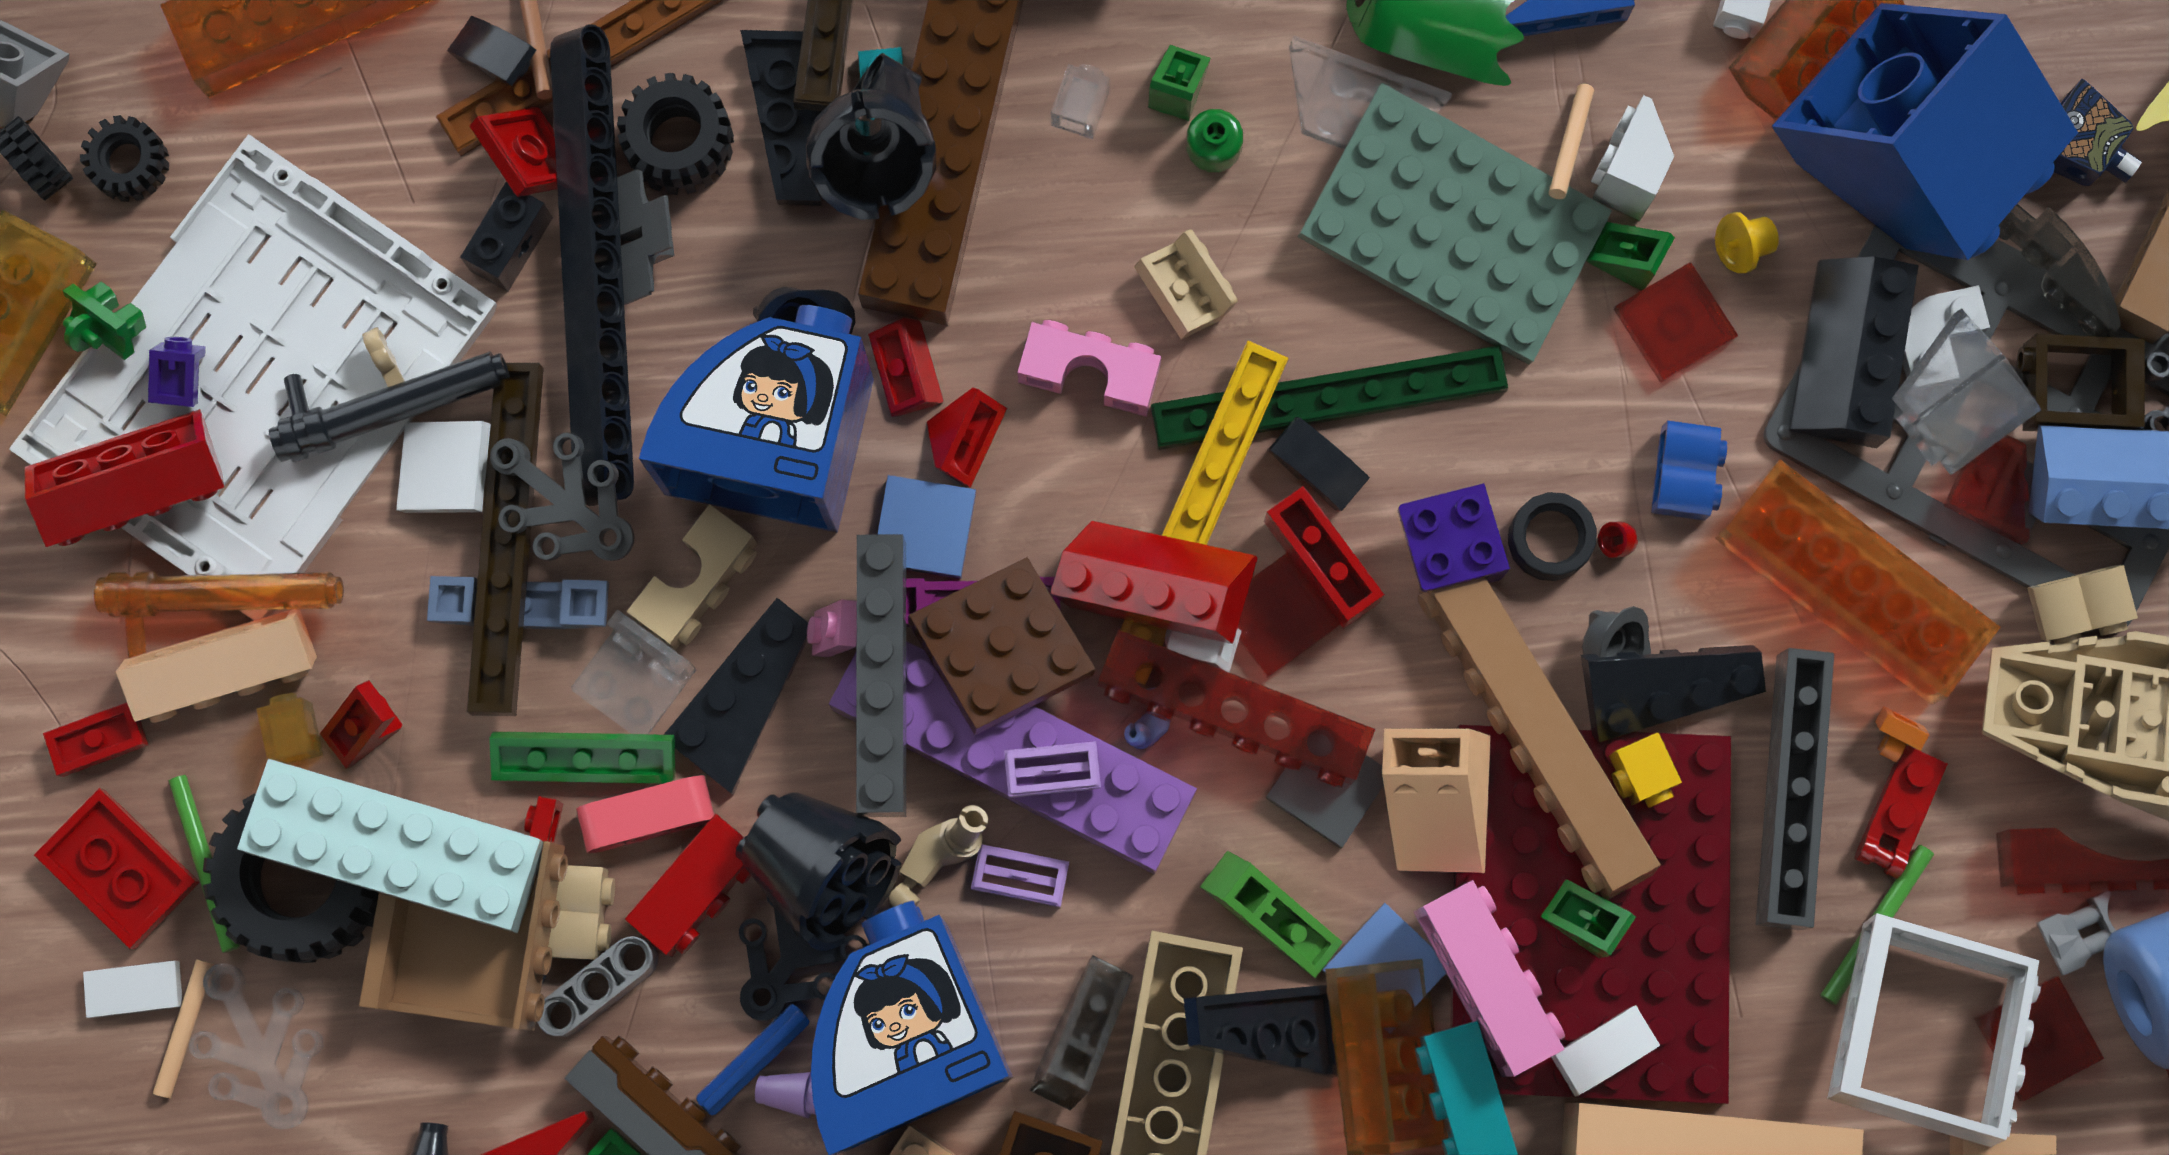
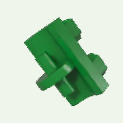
M102 281L87 291H83L74 283L63 290L64 296L72 302L71 314L63 321V326L66 328L64 341L67 346L80 352L90 347L98 349L103 344L124 360L135 353L131 339L146 329L145 319L139 308L129 303L113 313L112 310L119 306L117 297L112 289Z

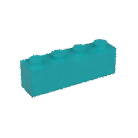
M1478 1021L1419 1037L1421 1047L1415 1048V1054L1422 1075L1430 1074L1435 1090L1434 1093L1428 1094L1434 1118L1436 1121L1443 1120L1448 1138L1442 1140L1445 1155H1518Z

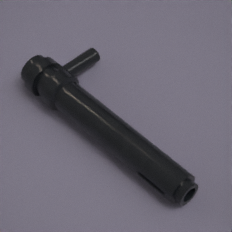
M487 352L324 410L321 407L309 410L301 376L299 374H290L283 380L292 416L279 420L278 426L269 429L270 441L276 456L281 462L290 459L292 462H298L307 459L310 452L317 451L321 454L336 448V443L502 386L503 380L510 378L509 370L501 353L493 355L492 352Z

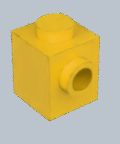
M1659 732L1616 750L1609 755L1616 772L1612 773L1615 787L1623 799L1629 797L1632 805L1645 800L1648 808L1674 797L1670 788L1682 783Z

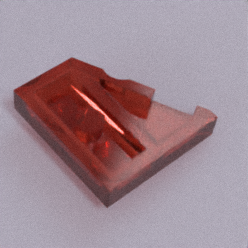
M1987 424L1980 427L1943 506L2019 545L2027 543L2030 537V528H2025L2024 503L2028 501V483L2024 477V471L2027 467L2026 444Z

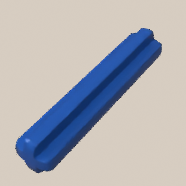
M794 1004L789 1005L697 1094L696 1100L698 1104L708 1114L716 1115L809 1025L808 1017Z

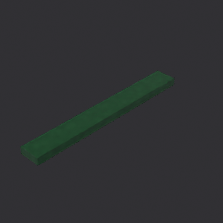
M1494 346L1278 382L1256 434L1286 429L1295 417L1301 418L1310 425L1507 392L1508 383L1501 347ZM1225 392L1151 404L1150 408L1158 450L1203 443Z

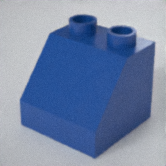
M1880 3L1772 125V128L1797 165L1905 249L1969 260L1980 255L1996 242L2000 234L1999 224L2024 195L2039 189L2051 178L2055 169L2054 160L2078 134L2077 129L2007 14Z

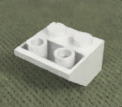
M1643 95L1636 109L1629 105L1627 106L1591 182L1598 185L1592 199L1639 221L1655 198L1674 158L1651 98Z

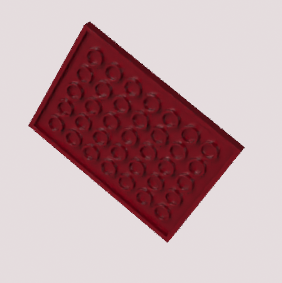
M1458 725L1457 729H1472L1490 735L1485 873L1454 872L1453 890L1472 880L1477 888L1485 886L1497 909V911L1491 913L1500 930L1506 927L1512 934L1519 948V953L1514 956L1523 972L1528 969L1532 972L1542 991V995L1537 997L1545 1014L1552 1012L1556 1016L1564 1031L1565 1037L1560 1039L1563 1047H1566L1584 1034L1595 1030L1634 1005L1637 1006L1660 1044L1659 1047L1576 1097L1729 1104L1731 736L1659 733L1682 783L1670 788L1674 797L1648 808L1645 800L1632 805L1629 797L1623 799L1620 796L1612 779V773L1616 772L1609 755L1655 733L1632 732L1598 742L1592 736L1591 730H1579L1661 864L1653 876L1608 900L1631 912L1636 918L1612 954L1599 959L1541 918V915L1566 879L1592 893L1594 892L1583 878L1581 869L1584 866L1576 852L1570 853L1561 842L1557 832L1560 826L1552 812H1544L1538 804L1534 795V788L1536 786L1528 772L1521 773L1514 764L1510 754L1512 746L1504 733L1499 735L1492 726ZM1599 891L1596 892V893H1594V894H1596V895L1602 897V895L1600 894ZM1452 983L1450 1028L1472 1022ZM1487 1050L1500 1094L1575 1097L1552 1057L1516 1076L1502 1077Z

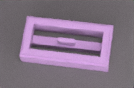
M1096 741L1004 750L1009 798L1101 789ZM1088 753L1089 757L1087 762L1015 769V760ZM1089 771L1091 779L1017 786L1016 779Z
M982 844L978 851L971 890L1061 908L1069 861ZM987 856L1056 869L1058 874L1057 878L988 865L986 864ZM983 874L1055 888L1054 894L1052 896L983 882Z

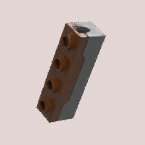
M619 1035L614 1041L608 1036H601L592 1046V1049L584 1055L564 1078L648 1155H740L737 1151L742 1145L723 1128L715 1133L703 1122L707 1117L706 1112L688 1097L683 1102L669 1091L673 1083L654 1066L649 1071L644 1069L634 1060L639 1055V1052Z

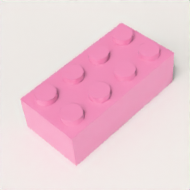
M1472 880L1415 910L1414 914L1472 1022L1478 1021L1485 1047L1502 1077L1516 1076L1565 1050L1560 1042V1039L1564 1038L1565 1034L1556 1016L1552 1012L1545 1014L1537 997L1542 995V991L1529 969L1523 972L1514 956L1519 953V948L1512 934L1506 927L1500 930L1491 913L1497 911L1488 890L1485 886L1477 888Z

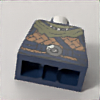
M2082 78L2066 94L2061 102L2078 134L2054 160V172L2080 185L2090 186L2106 170L2124 183H2127L2142 163L2141 160L2122 148V145L2134 129L2133 124Z

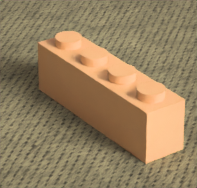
M298 607L125 659L116 670V674L134 721L149 718L151 723H156L177 714L176 709L193 705L196 710L210 707L220 702V696L236 691L238 696L250 695L262 690L265 687L264 683L281 678L282 683L299 680L309 674L308 670L312 669L317 655Z

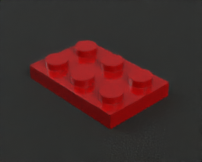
M98 788L34 854L129 949H136L200 883L106 790Z

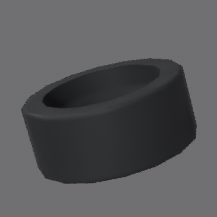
M1547 492L1532 497L1518 510L1509 527L1508 546L1513 560L1525 573L1539 580L1558 581L1572 576L1590 559L1596 546L1597 528L1591 512L1581 501L1565 493ZM1546 511L1560 512L1568 516L1578 531V545L1574 553L1566 560L1557 563L1545 562L1537 558L1529 550L1526 541V529L1530 521L1536 515Z

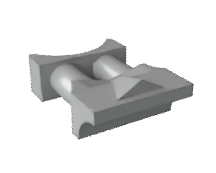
M2110 891L2102 892L2086 899L2089 906L2071 914H2053L2036 923L2062 976L2084 967L2086 961L2092 955L2104 950L2106 940L2111 933L2116 931L2108 917ZM2098 922L2101 931L2082 939L2079 930Z

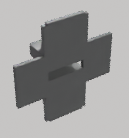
M640 170L631 171L617 178L621 240L632 241L621 246L624 305L652 295V292L655 291L653 265L675 256L668 196L664 195L649 202L644 190L643 173Z

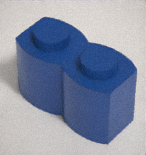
M1668 420L1662 426L1658 445L1657 470L1651 513L1705 521L1711 516L1712 510L1718 511L1722 498V484H1716L1717 466H1724L1727 455V441L1721 440V428Z

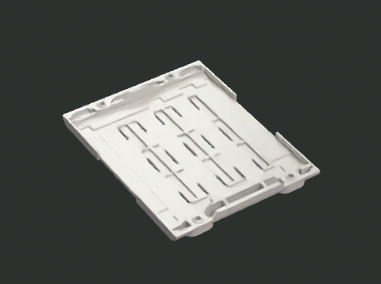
M248 134L170 236L176 242L175 246L131 302L142 311L146 323V329L131 339L135 353L124 360L103 344L98 349L90 347L83 351L9 450L32 465L201 409L222 470L224 487L239 467L241 470L220 497L218 495L223 488L206 500L192 501L189 499L174 504L173 508L158 516L144 514L130 519L121 528L249 618L258 620L274 614L342 522L341 514L404 431L405 423L410 422L413 418L410 417L336 443L335 449L321 454L317 451L310 452L307 459L298 462H292L291 459L281 462L272 447L269 429L278 426L279 420L292 416L289 405L282 415L279 416V413L288 403L283 379L290 374H299L302 382L306 380L303 386L309 410L316 407H321L324 410L334 406L336 402L341 404L387 388L388 386L381 372L373 363L366 349L362 334L378 327L385 337L395 322L397 325L386 341L405 381L456 364L461 361L495 313L497 304L434 261L406 239ZM283 174H288L285 180H280ZM270 236L269 240L259 251V253L256 255L253 261L249 264L248 262L255 255V253L258 251V249L261 247V245L264 243L267 237ZM301 257V258H302L301 261L298 263V265L295 267V269L292 271V273L289 275V277L286 279V281L283 283V285H280L281 282L284 280V278L287 276V274L290 272V270L293 268V266L296 264V262H297V261L299 260V258ZM331 279H333L334 281L331 283V285L328 287V289L325 291V293L322 295V297L319 299L316 305L312 307L313 303L316 301V299L319 297V295L322 293V291L325 289V287L328 285ZM447 282V286L444 289H439L440 283ZM363 301H365L364 305L361 307L359 312L356 314V316L353 318V320L350 322L347 328L344 329V326L356 312L358 307L361 305ZM210 314V318L192 340V345L206 347L205 356L199 360L198 404L194 407L148 403L149 350L164 342L166 337H186L191 339ZM242 336L243 338L240 340V342L237 344V346L234 348V350L231 352V354L228 356V358L225 360V362L222 364L219 370L215 372L217 367L220 365V363L223 361V359L226 357V355L229 353V351L232 349V347L235 345L238 339ZM272 358H274V361L271 363V365L268 367V369L265 371V373L262 375V377L259 379V381L256 383V385L253 387L250 393L247 394L248 390L251 388V386L254 384V382L257 380V378L260 376V374L263 372V370L266 368V366L269 364ZM145 401V404L142 406V408L139 410V412L136 414V416L133 418V420L130 422L127 428L123 430L125 425L128 423V421L131 419V417L134 415V413L137 411L140 405ZM272 489L273 492L264 502V504L253 517V519H251L250 517L252 516V514L255 512V510L258 508V506L261 504V502ZM209 563V565H210L209 570L206 571V572H203V570H202L203 566H204L205 564Z

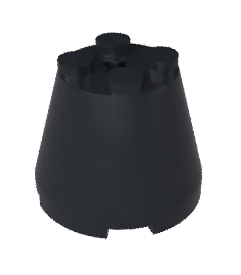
M789 793L780 798L774 794L768 796L758 808L757 816L759 818L752 826L749 834L738 844L735 853L736 857L743 862L746 870L799 938L816 950L824 951L836 948L844 944L846 936L843 934L850 930L862 917L867 920L875 916L890 894L902 865L895 858L896 848L901 838L896 832L877 820L858 815L857 813L800 793Z

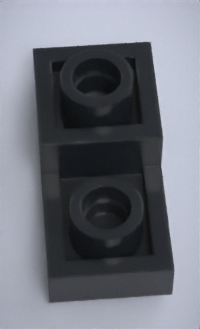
M471 16L447 51L457 60L481 69L490 78L512 86L516 80L520 79L527 72L530 59L537 50L509 32L482 19Z
M1299 417L1294 418L1268 449L1298 480L1306 481L1337 511H1342L1370 478L1340 449Z

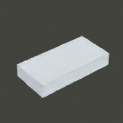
M180 961L83 972L86 1018L181 1007Z

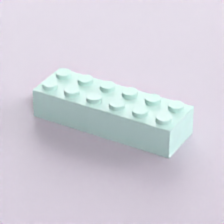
M268 759L237 849L250 855L518 933L539 870L544 842L539 838Z

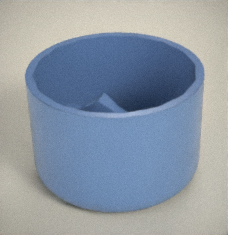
M2168 911L2111 933L2104 946L2103 965L2112 1001L2129 1036L2138 1049L2158 1067L2169 1070Z

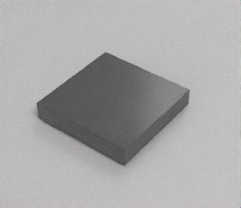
M1316 722L1266 796V799L1342 849L1384 786L1382 765Z

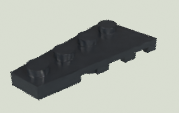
M740 30L778 205L822 206V197L817 194L809 178V169L806 165V139L814 119L822 111L794 109L793 103L803 31Z
M1754 645L1700 648L1698 652L1684 653L1673 649L1660 650L1659 654L1638 655L1636 652L1617 653V656L1599 657L1597 654L1581 655L1591 732L1598 742L1766 692L1762 652Z

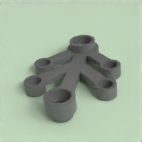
M562 433L556 437L553 443L554 453L558 458L562 459L565 489L530 462V451L524 443L515 439L505 438L493 446L490 460L492 466L498 472L509 476H519L554 504L527 509L508 505L499 514L498 520L502 529L511 533H521L527 527L575 521L588 531L565 537H559L548 532L539 534L533 542V551L537 557L553 561L563 554L592 550L596 556L603 560L617 561L629 554L634 545V531L631 525L626 520L620 518L618 514L615 484L619 474L614 464L605 460H597L588 469L589 481L598 488V516L586 506L581 463L584 443L580 437L571 433ZM572 439L575 443V449L570 455H565L562 450L565 441ZM511 448L513 459L510 463L504 464L501 460V454L505 449ZM606 466L609 469V478L605 482L600 483L597 479V472L601 467ZM517 511L520 515V522L516 527L512 528L508 523V517L512 512ZM613 529L617 535L616 542L611 546H607L604 542V535L607 531ZM551 538L554 541L555 548L551 554L546 555L543 552L542 545L546 539Z

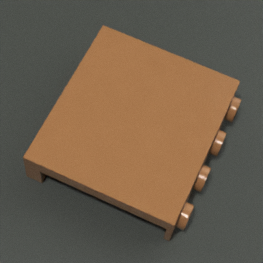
M544 841L539 870L518 933L379 893L359 1006L534 1031L535 1023L540 1021L544 1011V995L540 993L543 975L548 974L552 963V949L548 945L551 928L556 927L560 915V904L556 897L559 882L564 880L567 873L568 859L564 854L565 846Z

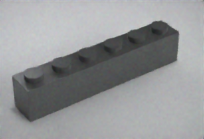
M903 534L857 535L856 813L868 818L906 817V542Z
M1788 648L1776 656L1755 923L1758 926L1792 930L1814 928L1834 653Z

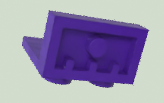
M1484 483L1404 503L1398 507L1402 528L1420 589L1423 592L1485 577L1488 583L1501 580L1509 571L1510 567Z

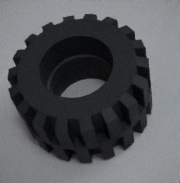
M665 73V81L658 82L655 76L647 79L649 87L643 90L638 85L631 91L634 97L633 102L625 99L621 107L625 116H618L617 127L621 133L618 135V139L631 168L642 171L643 182L647 180L650 187L659 192L663 186L668 194L678 195L679 188H685L687 194L697 192L695 185L701 182L707 188L713 184L711 175L715 172L721 176L726 170L723 162L724 159L730 161L733 154L730 143H734V134L721 98L716 92L712 93L710 86L701 80L697 85L694 77L684 74L682 80H677L674 73ZM688 117L701 124L697 139L691 146L682 151L664 152L652 146V139L656 129L670 118Z

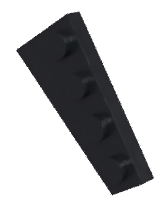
M778 598L774 600L664 734L674 735L675 749L732 795H734L740 783V777L748 761L751 760L761 733L768 719L771 718L786 681L789 680L807 642L808 622Z
M1334 984L1184 998L1189 1047L1331 1078L1344 1077Z

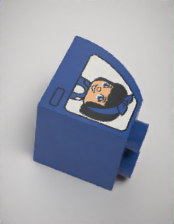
M802 305L798 307L795 322L772 317L766 318L725 337L696 359L672 385L659 405L647 430L639 460L663 494L838 533L874 382L862 338L849 334L852 319L832 309Z
M914 901L890 908L861 923L870 945L850 953L837 973L824 1000L812 1048L811 1083L816 1119L828 1155L844 1153L1013 1078L948 924L940 914L924 920L919 906L916 907Z

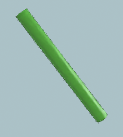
M181 775L168 780L204 893L203 885L211 883L210 873L203 872L204 858H213L187 776ZM206 899L209 912H211L215 908L214 901ZM210 913L222 953L240 948V944H235L225 935L227 931L225 925L217 924Z
M1922 845L1916 847L1908 860L1904 872L1900 878L1894 881L1873 915L1878 913L1892 918L1895 916L1934 856L1931 850ZM1861 933L1820 994L1824 1000L1832 1005H1837L1851 983Z

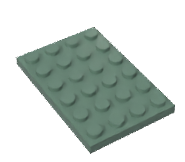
M1381 82L1303 225L1298 238L1488 343L1500 346L1501 350L1530 365L1536 358L1612 210L1571 187H1568L1564 199L1552 198L1549 195V189L1553 177Z

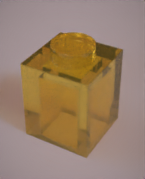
M288 693L270 698V705L256 708L267 760L272 759L290 764L324 755L313 704L302 697L297 698L296 693Z

